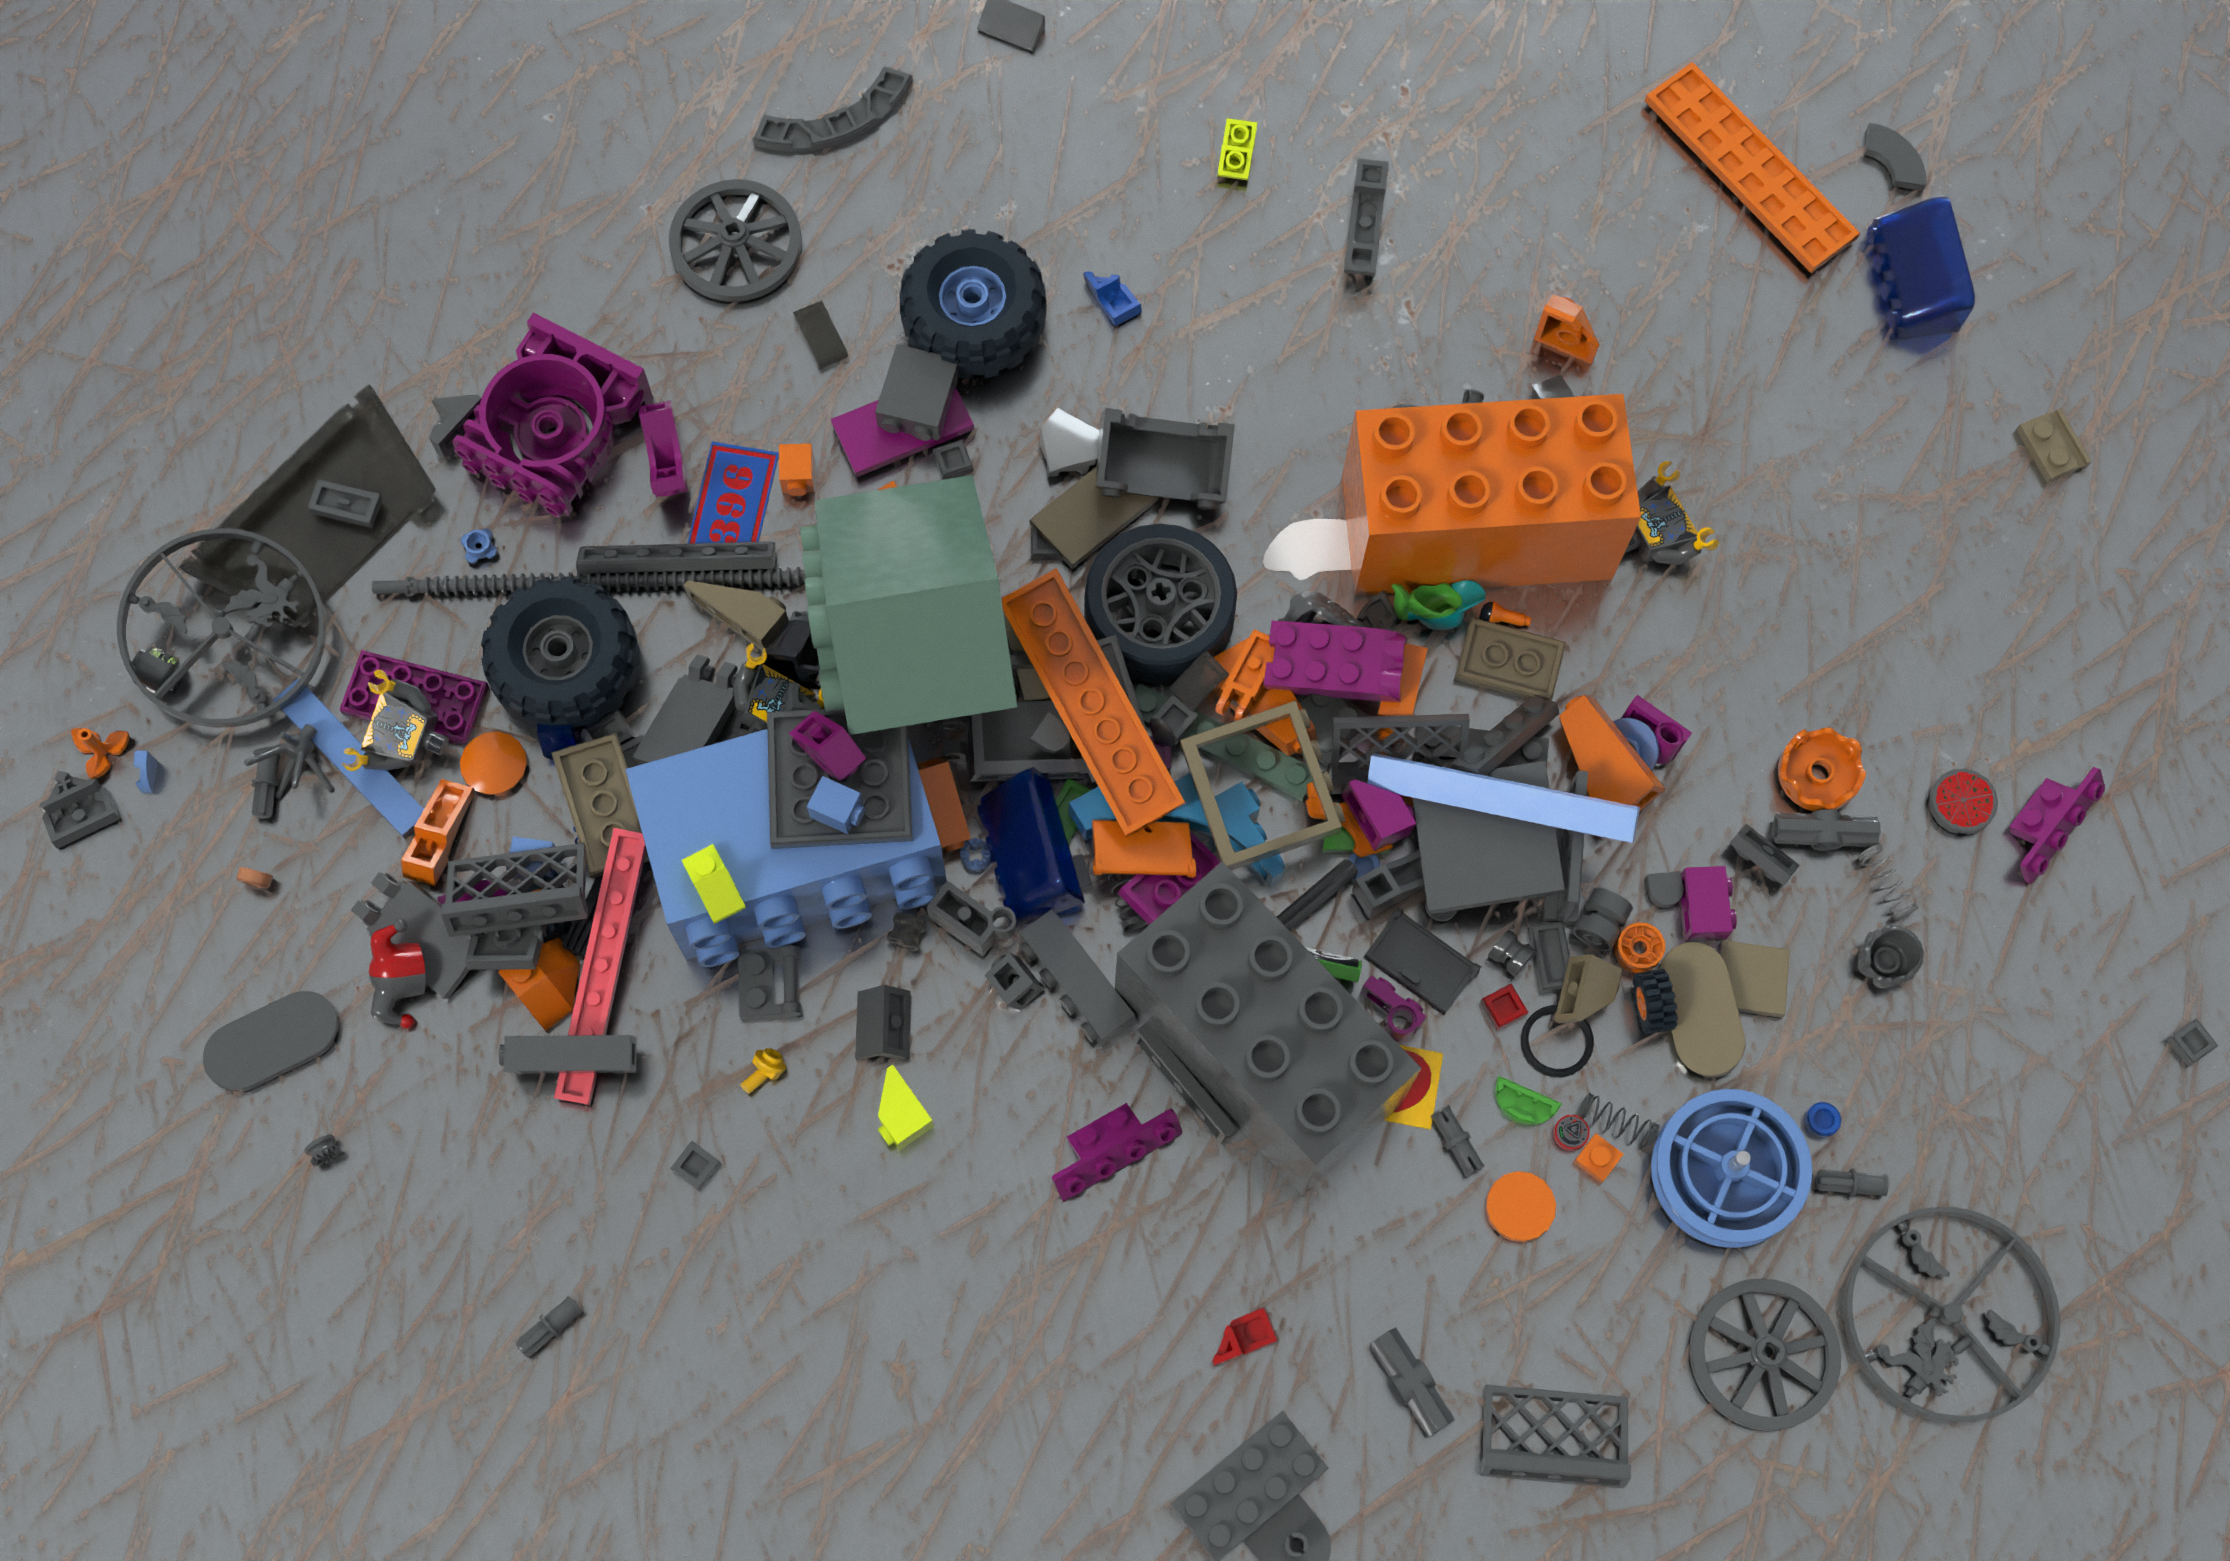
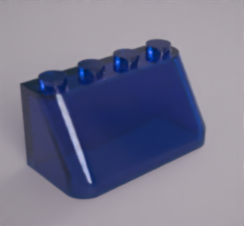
M1946 195L1931 197L1874 219L1871 226L1868 227L1867 237L1869 244L1874 246L1876 254L1874 265L1876 271L1881 274L1883 282L1881 287L1882 297L1888 301L1890 309L1889 324L1891 328H1895L1897 339L1959 332L1974 308L1975 293L1949 197Z
M1031 767L1018 772L982 796L980 800L981 805L977 806V811L982 823L986 824L989 836L986 837V844L990 853L995 855L998 866L994 869L995 876L999 885L1004 887L1006 898L1003 899V905L1014 912L1016 921L1025 925L1036 921L1051 909L1059 913L1084 904L1085 900L1050 778L1036 768Z

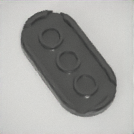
M298 991L291 993L215 1031L207 1041L203 1052L205 1072L215 1084L222 1088L238 1092L251 1090L327 1052L334 1043L336 1032L338 1033L339 1030L338 1013L324 996L316 992Z

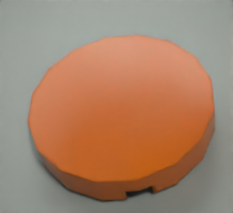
M1516 1171L1505 1174L1494 1182L1486 1196L1485 1212L1489 1224L1509 1241L1524 1243L1535 1240L1549 1229L1555 1218L1556 1202L1552 1190L1543 1179L1532 1173Z

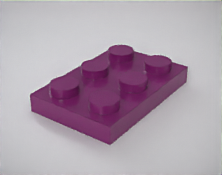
M1191 831L1192 858L1196 862L1195 878H1189L1184 875L1136 874L1118 892L1149 925L1221 862Z

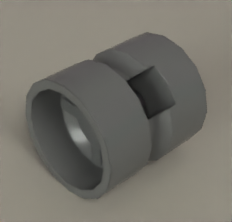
M1594 888L1585 905L1587 912L1580 914L1572 932L1579 940L1593 948L1611 951L1621 933L1618 927H1623L1626 924L1633 907L1628 900L1613 891L1604 888Z

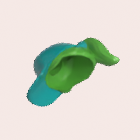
M1468 580L1453 584L1441 583L1437 586L1421 585L1411 593L1401 584H1392V589L1395 592L1394 608L1397 617L1401 620H1419L1423 625L1433 630H1448L1460 626L1464 620L1465 611L1486 599L1484 589L1478 583Z

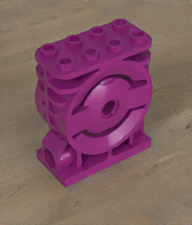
M533 312L526 322L529 331L516 349L518 360L505 366L492 378L483 393L480 405H477L474 409L476 419L474 421L466 420L463 424L466 434L464 436L456 435L452 443L455 447V453L463 461L461 465L467 471L478 475L480 472L488 476L489 480L501 489L509 487L515 490L516 494L528 503L536 501L543 505L548 513L560 518L562 515L570 516L573 511L570 503L572 500L579 501L583 496L582 485L585 483L590 484L608 461L614 444V425L631 421L639 406L648 405L653 395L644 368ZM570 401L580 405L590 416L593 428L589 435L588 426L582 412ZM501 426L514 432L516 445L525 458L522 461L512 449L510 434L501 431ZM557 428L551 434H544L547 429Z

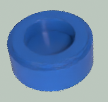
M1819 1102L1812 1105L1806 1111L1804 1125L1812 1136L1821 1139L1828 1138L1839 1130L1841 1115L1832 1104Z

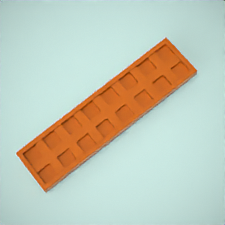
M1693 62L1646 95L1645 102L1810 273H1813L1857 240L1860 232Z

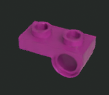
M1636 695L1621 719H1637L1652 729L1659 745L1657 764H1667L1672 759L1674 760L1692 734L1688 729L1639 695Z
M1371 975L1364 983L1360 994L1388 1014L1384 1022V1030L1396 1042L1408 1040L1413 1034H1416L1427 1017L1422 1013L1423 1008L1416 1001L1410 998L1405 1000L1395 993V987L1386 979L1381 977L1376 979ZM1396 1016L1405 1017L1410 1027L1400 1030L1393 1025L1392 1019Z

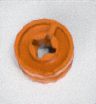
M1637 922L1628 925L1620 933L1614 945L1613 955H1615L1618 961L1617 964L1630 974L1652 971L1665 953V940L1662 933L1656 927L1648 923ZM1637 943H1641V948L1645 953H1636L1634 946Z

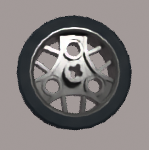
M1160 523L1139 526L1123 532L1105 545L1094 559L1086 579L1084 595L1085 620L1096 640L1113 635L1117 636L1130 678L1140 682L1155 684L1181 682L1198 675L1197 666L1225 650L1233 631L1236 611L1237 588L1235 576L1221 551L1214 543L1198 532L1178 525ZM1162 564L1173 565L1180 568V573L1166 572L1160 570ZM1137 578L1144 581V584L1136 587L1132 586L1129 581ZM1111 591L1117 594L1116 596L1109 598ZM1193 591L1199 594L1200 597L1190 600L1184 594ZM1128 606L1133 618L1113 619L1110 612ZM1205 615H1211L1207 622L1202 617ZM1189 621L1198 629V632L1192 637H1188L1179 630ZM1154 629L1161 635L1156 638H1149L1144 633L1147 630Z

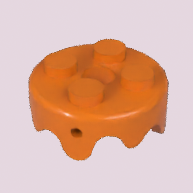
M1829 727L1809 732L1803 729L1798 732L1782 752L1778 763V777L1786 795L1795 804L1813 812L1817 810H1838L1847 805L1857 795L1866 777V770H1864L1861 762L1862 748L1860 743L1854 738H1846ZM1821 765L1825 767L1828 771V778H1816L1812 773V766Z

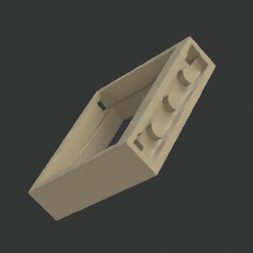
M1296 701L1180 740L1181 749L1220 860L1230 870L1341 833L1340 823L1345 822L1343 811L1339 802L1335 804L1332 802L1329 791L1334 790L1328 771L1322 772L1318 760L1322 759L1319 745L1316 739L1310 741L1306 730L1311 727L1305 708L1299 710ZM1290 717L1327 821L1234 853L1198 748Z

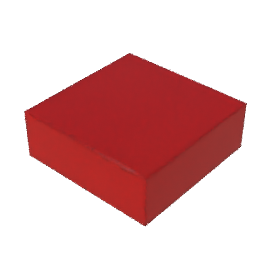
M1512 983L1482 998L1480 1001L1497 1031L1525 1017L1529 1013Z

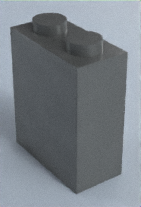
M896 344L875 411L877 426L890 433H899L900 431L912 434L915 438L923 441L930 439L940 441L958 381V360L953 364L941 360L940 354L928 353L924 350Z

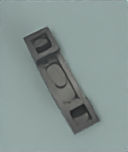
M1358 158L1345 257V273L1375 276L1389 162Z

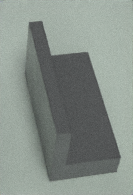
M882 985L858 991L855 1059L862 1060L875 1056L897 1060L909 1058V990Z

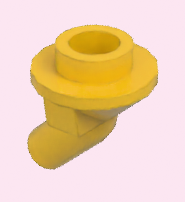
M771 1048L757 1050L752 1063L758 1069L741 1083V1087L746 1093L750 1094L768 1077L771 1080L778 1079L786 1069L783 1056Z

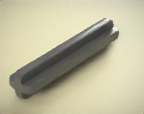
M1344 859L1276 917L1291 931L1355 877L1358 873L1356 866L1349 859Z

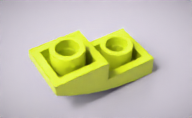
M1227 118L1217 176L1248 181L1257 122Z

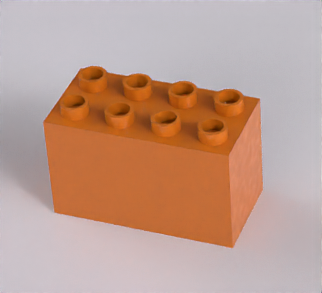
M1624 394L1355 410L1342 473L1354 597L1377 595L1381 591H1384L1385 594H1395L1392 589V584L1395 583L1401 584L1411 593L1421 585L1437 586L1441 583L1453 584L1465 580L1476 582L1482 588L1613 579L1641 519Z

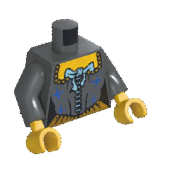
M1664 461L1658 468L1659 476H1653L1637 491L1641 519L1625 553L1637 549L1642 560L1645 562L1654 560L1657 563L1680 565L1700 554L1702 548L1715 550L1719 545V541L1714 539L1709 543H1705L1706 537L1715 531L1706 527L1697 532L1671 486L1665 487L1664 483L1666 481L1674 482L1678 480L1680 471L1676 470L1672 476L1666 477L1665 470L1672 462Z
M753 643L746 647L748 660L742 663L733 683L735 707L740 711L738 720L750 727L747 734L767 729V712L787 711L788 689L790 683L794 682L762 664L767 658L765 647L762 650L761 656L757 658L752 657L750 653L754 648ZM801 686L799 690L812 703L816 701L821 706V709H825L821 689L818 694L819 699L816 700L814 699L816 696L814 692Z
M383 670L374 671V675L379 679H383L384 682L380 685L368 682L371 691L375 694H380L361 747V750L365 751V753L361 755L356 749L347 748L344 750V753L356 755V760L352 764H341L349 771L358 770L362 765L365 769L388 771L409 767L414 761L423 759L427 750L442 755L448 746L449 737L434 731L438 715L432 711L431 704L421 690L416 686L397 679L389 680L386 672Z

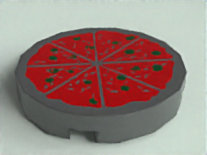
M1965 768L1950 770L1938 778L1929 794L1931 814L1940 826L1952 833L1975 834L1986 828L1997 812L1998 799L1996 790L1987 778L1973 770Z

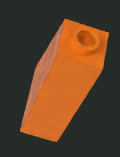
M1248 638L1197 666L1201 682L1218 698L1221 697L1225 689L1224 684ZM1263 686L1256 702H1252L1251 709L1246 717L1293 701L1297 702L1299 710L1303 708L1291 690L1265 689ZM1234 693L1229 707L1236 711L1243 697ZM1290 717L1256 728L1257 731L1288 757L1294 753H1302ZM1309 719L1311 727L1306 729L1310 741L1315 739L1317 741L1315 726Z
M1583 694L1573 698L1566 704V710L1559 715L1579 771L1588 772L1587 792L1589 797L1640 807L1641 811L1666 790L1596 699Z

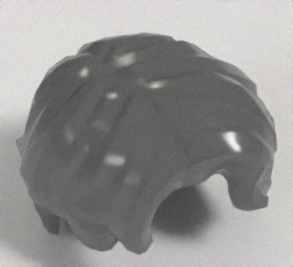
M1900 925L1884 926L1881 929H1876L1867 934L1860 948L1858 970L1868 978H1873V985L1878 988H1889L1911 980L1923 963L1924 951L1922 943L1914 933Z

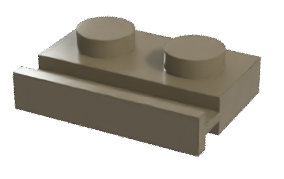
M2061 408L2056 409L2055 412L2050 414L2046 413L2024 422L2016 429L2046 483L2074 473L2080 468H2086L2092 462Z

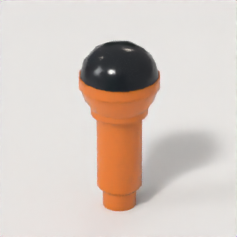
M1495 601L1485 603L1481 609V617L1484 621L1500 623L1501 621L1518 626H1529L1531 622V617L1526 616V614L1504 609Z

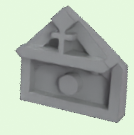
M1057 408L1041 428V438L1038 446L1039 450L1043 451L1047 463L1046 471L1048 477L1058 476L1059 472L1078 471L1081 474H1087L1089 466L1095 465L1097 462L1099 431Z

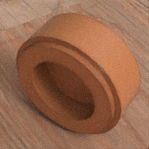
M239 867L236 879L244 884L268 889L271 886L273 876L261 871Z

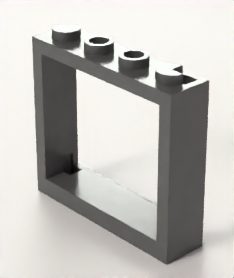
M1009 651L1012 669H1035L1029 657L1025 655V651ZM982 713L967 716L970 781L1090 778L1084 759L984 761Z

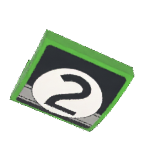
M1305 947L1333 977L1353 982L1359 981L1362 960Z

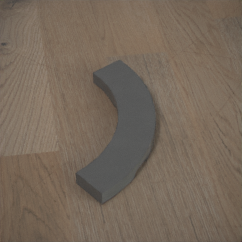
M883 66L877 79L862 94L860 100L850 107L845 106L835 112L823 115V118L804 121V119H786L764 114L754 135L753 144L754 146L771 150L803 152L830 148L851 141L876 127L891 114L907 94L913 82V75Z

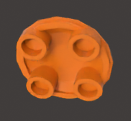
M499 731L483 733L472 739L464 748L460 759L461 774L466 784L473 787L476 792L505 796L522 779L527 766L528 756L521 743L510 734Z

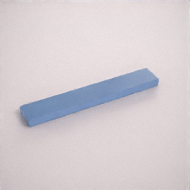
M298 678L296 681H294L276 698H274L273 701L276 702L277 700L282 698L295 686V684L300 679ZM306 687L282 711L300 730L306 724L313 726L317 730V733L311 740L314 745L404 839L415 831L414 826L424 808L388 771L365 769L363 765L358 770L349 771L341 764H352L356 760V755L344 753V750L347 748H354L361 755H364L365 751L361 750L362 744Z

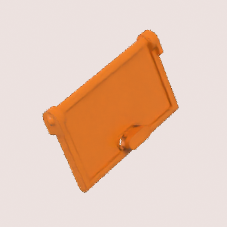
M1092 820L1095 856L1093 860L1094 875H1184L1189 878H1195L1196 862L1192 858L1189 823L1152 822L1126 837L1118 821Z

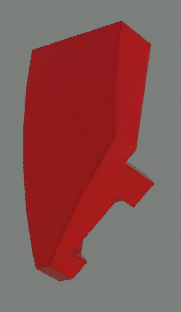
M1265 1307L1234 1319L1230 1325L1226 1326L1223 1333L1224 1337L1217 1354L1213 1358V1363L1217 1366L1279 1341Z

